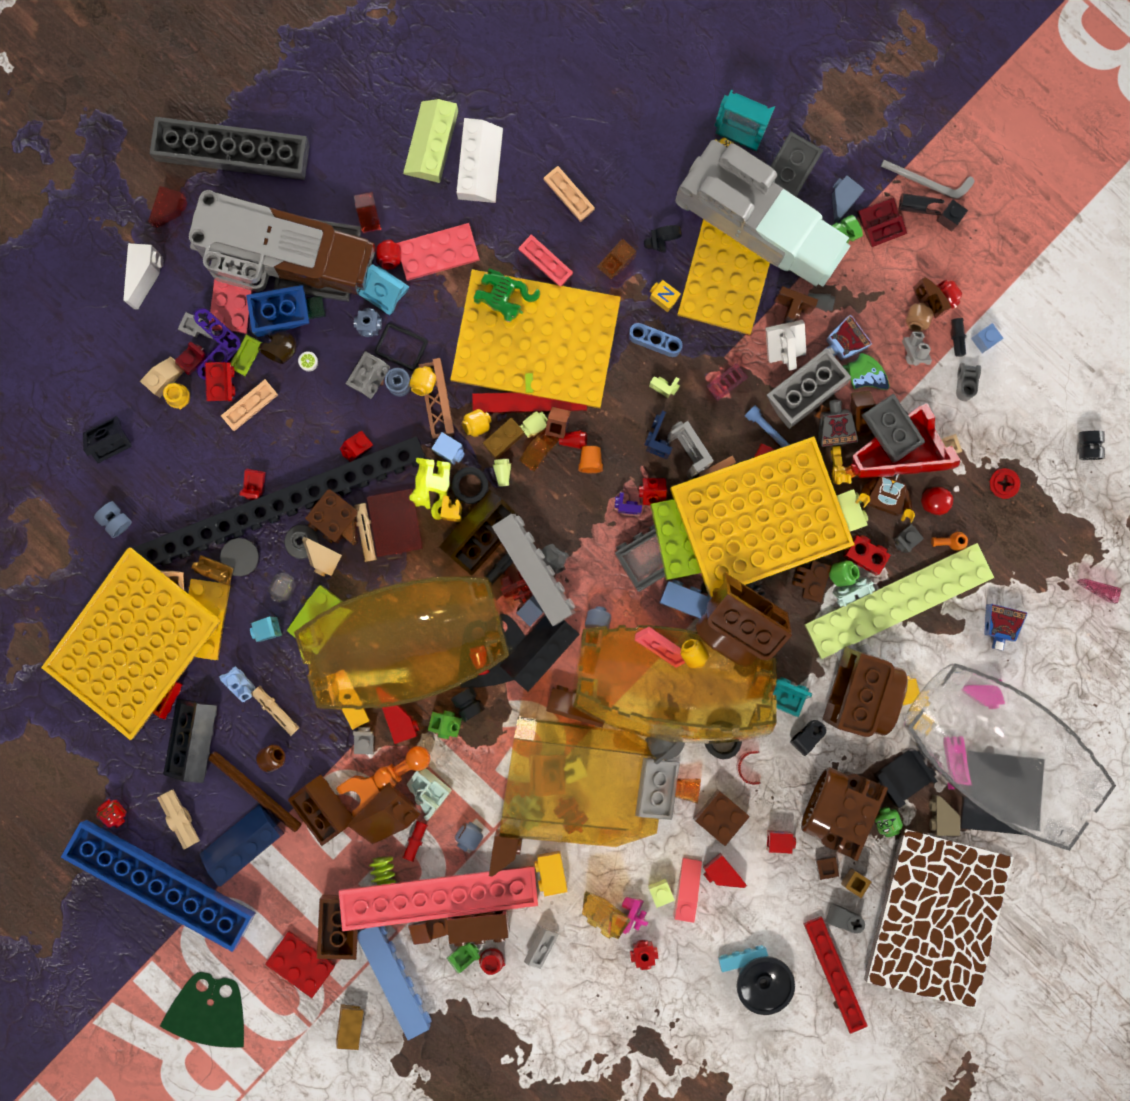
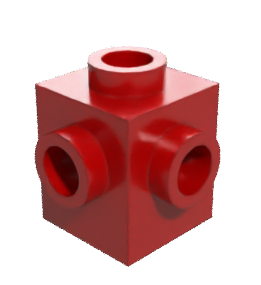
M643 478V484L639 486V497H642V504L651 505L666 501V479Z
M639 940L633 944V950L630 951L631 963L635 962L636 968H640V970L651 969L652 966L656 965L655 959H659L657 947H653L652 941ZM643 954L648 955L647 958H641Z

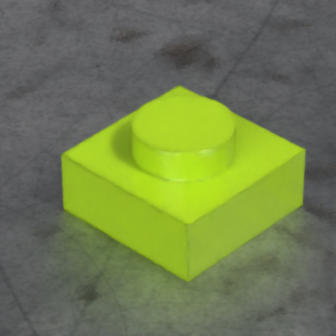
M533 373L525 374L526 393H533L531 388Z

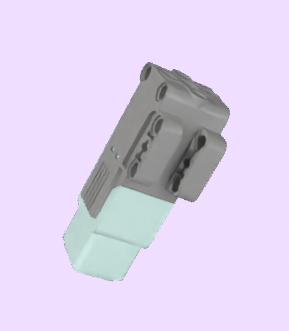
M711 140L702 155L698 156L694 161L689 174L680 185L675 200L677 205L684 210L694 212L774 266L784 271L791 270L815 287L818 284L823 287L851 245L846 243L849 237L823 221L822 215L814 208L774 183L777 173L773 168L736 144L731 143L727 148L718 141Z

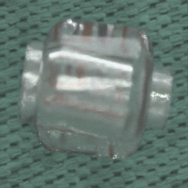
M287 573L274 575L268 587L271 599L276 602L290 600L296 588L294 578Z

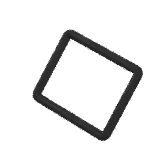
M388 323L374 352L380 357L413 371L416 369L428 341L410 331ZM389 327L424 342L413 367L378 352Z

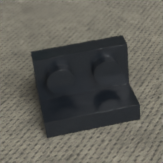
M117 416L83 433V450L87 456L92 455L97 464L132 447V443L122 430L121 421Z

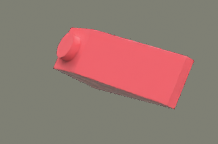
M688 858L682 859L673 913L675 920L692 923L695 921L702 861Z

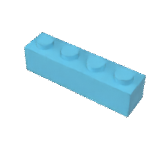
M759 945L755 949L747 948L743 952L735 951L731 955H721L718 961L721 971L726 972L744 967L755 958L768 956L765 946Z

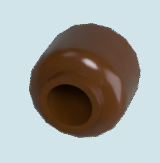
M274 744L261 749L256 756V761L262 771L273 772L284 765L286 757L283 749Z

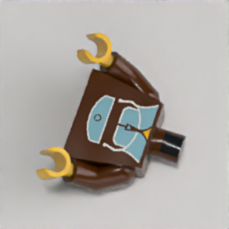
M895 474L893 477L872 478L862 487L860 495L855 501L857 504L859 501H862L864 508L869 506L895 516H899L903 512L901 521L908 517L910 523H912L915 517L906 484L898 481L900 474Z

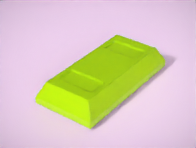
M246 334L231 362V366H234V371L243 376L247 375L259 353L258 347L262 342Z

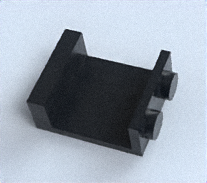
M910 748L873 774L880 785L888 788L886 793L898 808L904 806L906 799L929 783L935 784L938 782L935 778V771L931 766L927 767L923 761L925 757L920 750L916 751Z

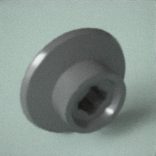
M296 525L289 529L285 535L284 545L287 552L298 559L308 558L304 543L299 546L297 539L306 537L319 543L317 533L307 525Z

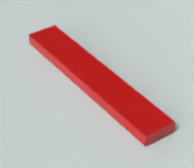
M523 393L472 394L473 411L480 409L484 413L550 412L552 407L568 411H587V405Z
M820 916L803 923L848 1032L851 1034L868 1027L823 918Z

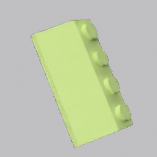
M440 99L421 102L404 175L438 183L441 182L458 115L456 103Z

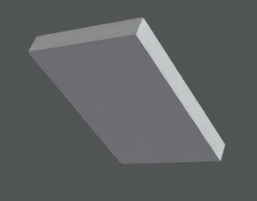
M643 758L635 816L672 820L680 762L662 760L659 764H655V759Z

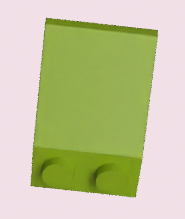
M319 585L289 626L287 632L317 655L353 609L327 588Z

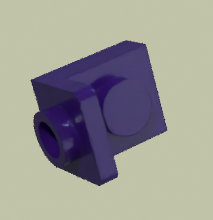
M620 492L619 497L615 496L614 508H618V513L641 515L642 505H638V502L627 501L626 504H623L624 492Z

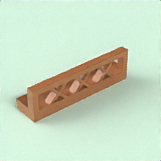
M440 358L433 359V362L419 364L421 368L424 366L434 367L437 381L435 386L438 387L439 392L435 398L425 394L432 439H438L441 434H435L434 427L438 421L445 425L446 432L444 434L454 436L455 432L442 361ZM435 402L442 408V412L438 417L431 412Z

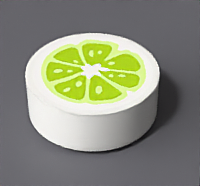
M304 352L300 355L298 363L303 370L310 372L317 368L318 358L312 352Z

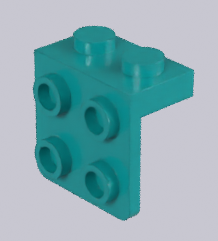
M782 677L770 681L762 703L792 716L799 717L805 700L812 697V693L808 692L809 688L802 685H791L790 680Z

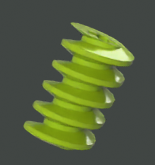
M393 857L373 858L374 862L369 864V867H373L375 870L370 872V875H375L376 878L372 879L371 882L377 883V885L396 883V880L390 879L395 876V872L389 871L394 868V865L388 863L393 860Z

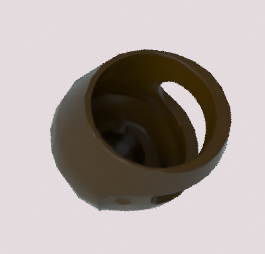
M277 330L268 335L271 340L270 343H261L258 347V351L268 359L284 364L295 354L296 341L289 332Z

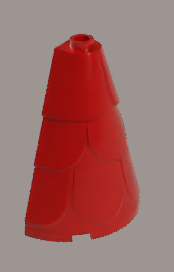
M926 403L908 414L925 441L922 445L897 462L892 463L875 437L852 456L853 464H851V470L859 478L893 477L895 474H917L920 472L955 469L960 465V458L953 446L945 447L935 429V416Z

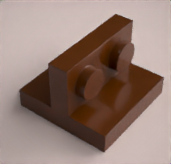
M782 286L774 302L788 307L782 324L796 321L801 312L810 315L816 307L818 299Z

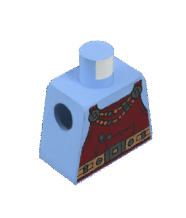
M851 315L826 339L830 345L827 349L833 356L837 355L841 361L867 349L872 344Z

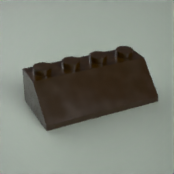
M489 490L439 548L472 576L502 543L492 526L510 514H516V516L518 514L499 496Z

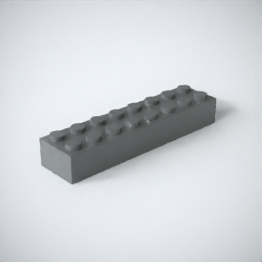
M155 117L150 155L155 161L305 180L310 143L306 136Z

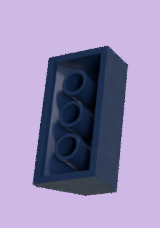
M259 804L199 855L207 873L221 887L284 835V832L262 805Z

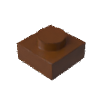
M835 856L816 859L820 880L839 877Z

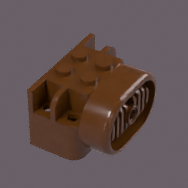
M724 573L723 585L720 588L714 589L713 597L706 606L707 611L696 623L698 635L713 650L743 667L751 666L757 658L762 660L771 659L792 636L788 613L729 574Z
M845 647L822 720L839 730L864 737H870L873 734L888 735L898 721L906 696L908 677L905 670L895 667L889 661Z
M828 767L822 772L815 785L802 818L801 830L806 834L816 837L826 847L858 861L888 788L853 772L847 771L843 773Z

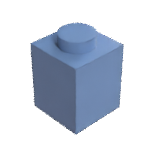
M992 323L971 339L980 352L984 353L1004 338Z

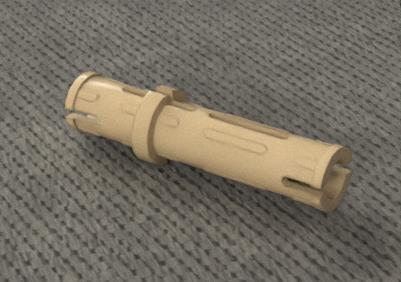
M366 503L354 505L358 511L356 526L359 527L365 562L377 560L370 528L372 523L368 518ZM361 515H363V518H364V524H365V529H366V531H364L363 521H362V516H361ZM365 534L367 535V539H368L369 551H368V548H367V542H366Z
M261 686L251 693L262 705V709L270 713L290 736L300 728Z

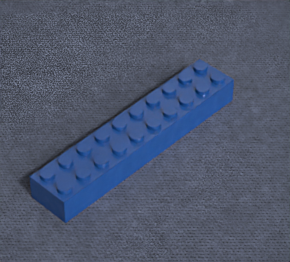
M88 820L79 823L61 856L62 859L231 952L240 944L256 912Z

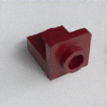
M190 341L188 348L175 359V364L186 374L190 375L205 358V351L200 345H195Z

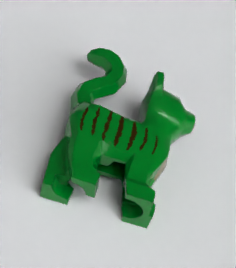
M489 268L488 274H484L481 282L484 285L491 284L493 286L491 293L477 290L473 299L478 305L483 302L492 310L501 312L504 320L511 322L518 314H523V311L520 310V305L508 303L514 290L520 289L521 296L528 302L536 301L540 297V290L537 289L531 295L528 292L527 285L522 281L505 277L500 272Z

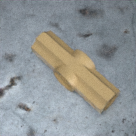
M174 789L159 796L158 800L166 814V822L173 832L175 831L183 849L199 842L200 839L191 824V816L187 809L182 807Z

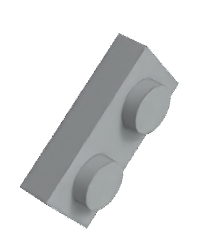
M541 927L524 962L529 966L541 969L559 934L554 930Z

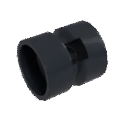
M1104 431L1079 432V444L1082 445L1079 448V460L1105 459V447L1102 446L1105 443Z
M472 686L451 698L455 708H460L459 714L464 722L485 710L481 701L475 699L477 694Z

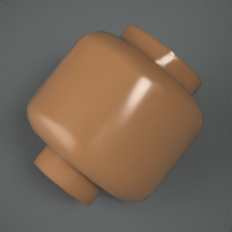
M926 303L912 305L906 317V324L909 329L915 332L927 330L934 315L933 310Z

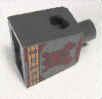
M841 400L829 401L830 411L821 412L818 443L823 447L858 442L851 412L848 409L841 408Z

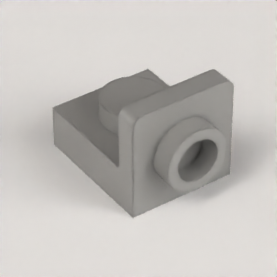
M358 727V730L353 731L354 754H374L375 731H370V727Z

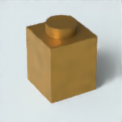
M850 868L841 885L862 898L872 881Z

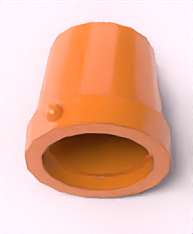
M582 447L578 471L582 473L603 472L600 447Z

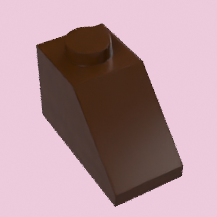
M870 390L851 393L850 409L857 437L873 434L862 417L863 413L876 405Z

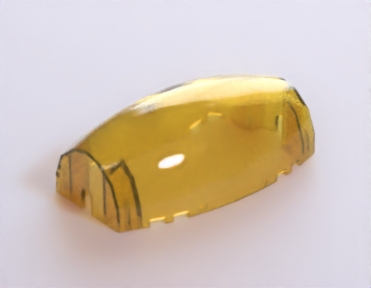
M435 576L388 584L363 592L336 604L315 616L294 632L303 664H308L309 674L307 677L316 707L323 709L342 710L343 708H355V710H361L362 708L372 707L375 709L422 700L453 689L470 679L476 678L479 674L487 669H491L509 656L508 643L500 610L491 582L487 577Z
M619 625L615 629H607V626L587 628L582 631L573 684L572 707L618 729L665 741L719 744L766 737L773 732L777 723L776 695H773L776 687V658L772 657L769 660L757 658L751 666L743 667L709 647L696 631L652 625H637L636 628H626L625 625ZM650 627L680 648H682L683 643L687 640H700L707 649L709 658L701 668H690L686 663L675 668L635 641V634Z

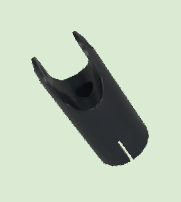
M902 193L899 200V211L941 215V212L930 210L927 206L932 203L943 204L945 201L938 198Z

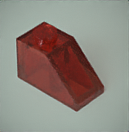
M160 186L148 222L153 227L158 228L179 217L186 208V197L181 192Z

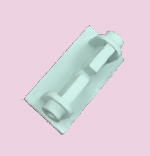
M867 576L860 577L853 585L839 587L837 591L833 592V595L838 599L839 607H846L847 604L856 601L854 595L857 594L860 599L868 594H872L875 591L874 583Z

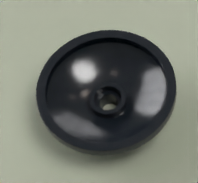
M769 956L758 957L748 962L740 971L736 984L737 994L742 1004L749 1011L759 1015H772L783 1010L792 1000L795 992V979L792 971L783 961ZM761 979H766L765 983H760Z

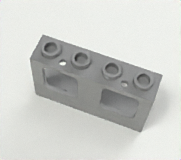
M680 421L671 427L672 429L667 435L666 442L670 443L678 438L694 463L686 473L691 480L706 470L714 460L690 423L687 421L683 424Z

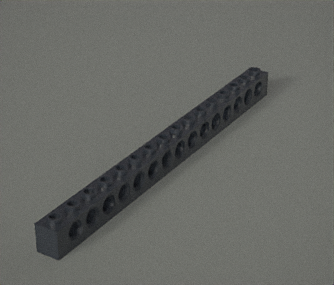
M415 436L132 549L154 567L158 565L167 566L173 563V559L190 557L191 552L196 550L198 552L209 549V545L214 543L216 545L227 542V538L232 536L234 538L245 535L244 531L261 529L263 527L262 524L267 522L270 524L276 523L281 520L280 517L287 515L291 517L298 514L300 509H312L325 492L330 490L329 483L332 480H337L338 482L337 488L332 491L337 495L341 494L344 496L351 493L353 488L359 487V489L369 486L371 481L377 480L379 482L387 479L389 474L395 473L397 475L406 471L405 468L413 466V468L418 467L419 464L416 462V458L426 459L418 437ZM408 452L410 455L409 459L401 461V453ZM385 459H390L392 461L391 466L386 469L383 468L382 462ZM372 466L374 468L373 473L369 476L365 475V468ZM355 473V481L347 482V475ZM314 487H319V495L312 497L311 490ZM296 494H301V502L295 504L293 497ZM283 501V509L277 511L275 508L276 503ZM261 508L266 510V515L263 518H259L257 514ZM243 515L248 517V522L245 525L240 524V518ZM225 522L230 524V529L227 532L222 531V525ZM207 529L212 531V536L209 539L204 537V532ZM192 536L194 543L191 546H187L186 540ZM174 543L176 546V550L173 553H170L168 551V547L170 544ZM156 550L158 557L152 560L150 554Z

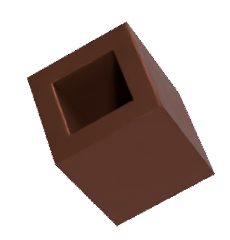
M552 407L548 416L545 435L564 439L571 411Z

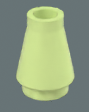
M509 458L494 460L493 468L498 486H509L512 464L509 462Z

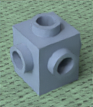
M364 308L363 311H358V316L354 317V327L357 328L356 330L361 336H378L379 329L382 328V318L374 309ZM364 319L370 320V322L368 324H365Z

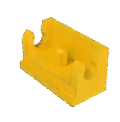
M443 496L440 515L443 520L455 522L463 520L461 517L462 505L459 500H456L455 506L452 504L449 496Z

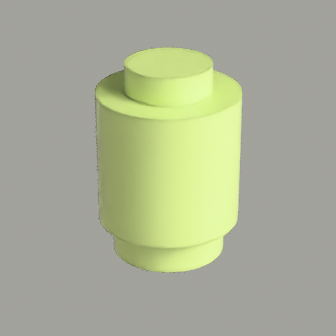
M536 411L522 422L523 424L520 425V428L528 438L534 437L546 428L548 419L543 412L538 413Z

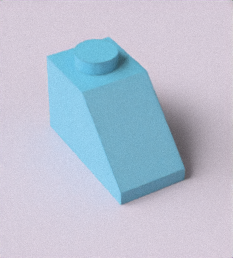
M267 617L251 623L250 633L252 638L256 639V642L282 636L277 617Z

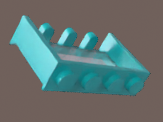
M731 90L729 96L724 95L714 125L717 127L715 134L757 151L775 106L767 108V106L740 94H733V90Z

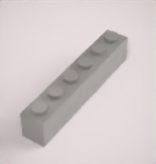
M510 514L493 525L492 528L552 626H555L576 613L574 611L575 605L570 598H566L563 593L565 592L563 585L555 580V572L550 565L547 566L544 562L545 556L539 548L536 549L533 544L535 540L531 533L525 531L523 527L525 524L519 515Z

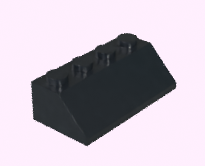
M545 615L500 667L529 692L580 634L565 620L552 626Z
M176 699L163 775L183 782L204 783L207 773V760L210 755V743L213 737L214 720L217 716L216 705Z

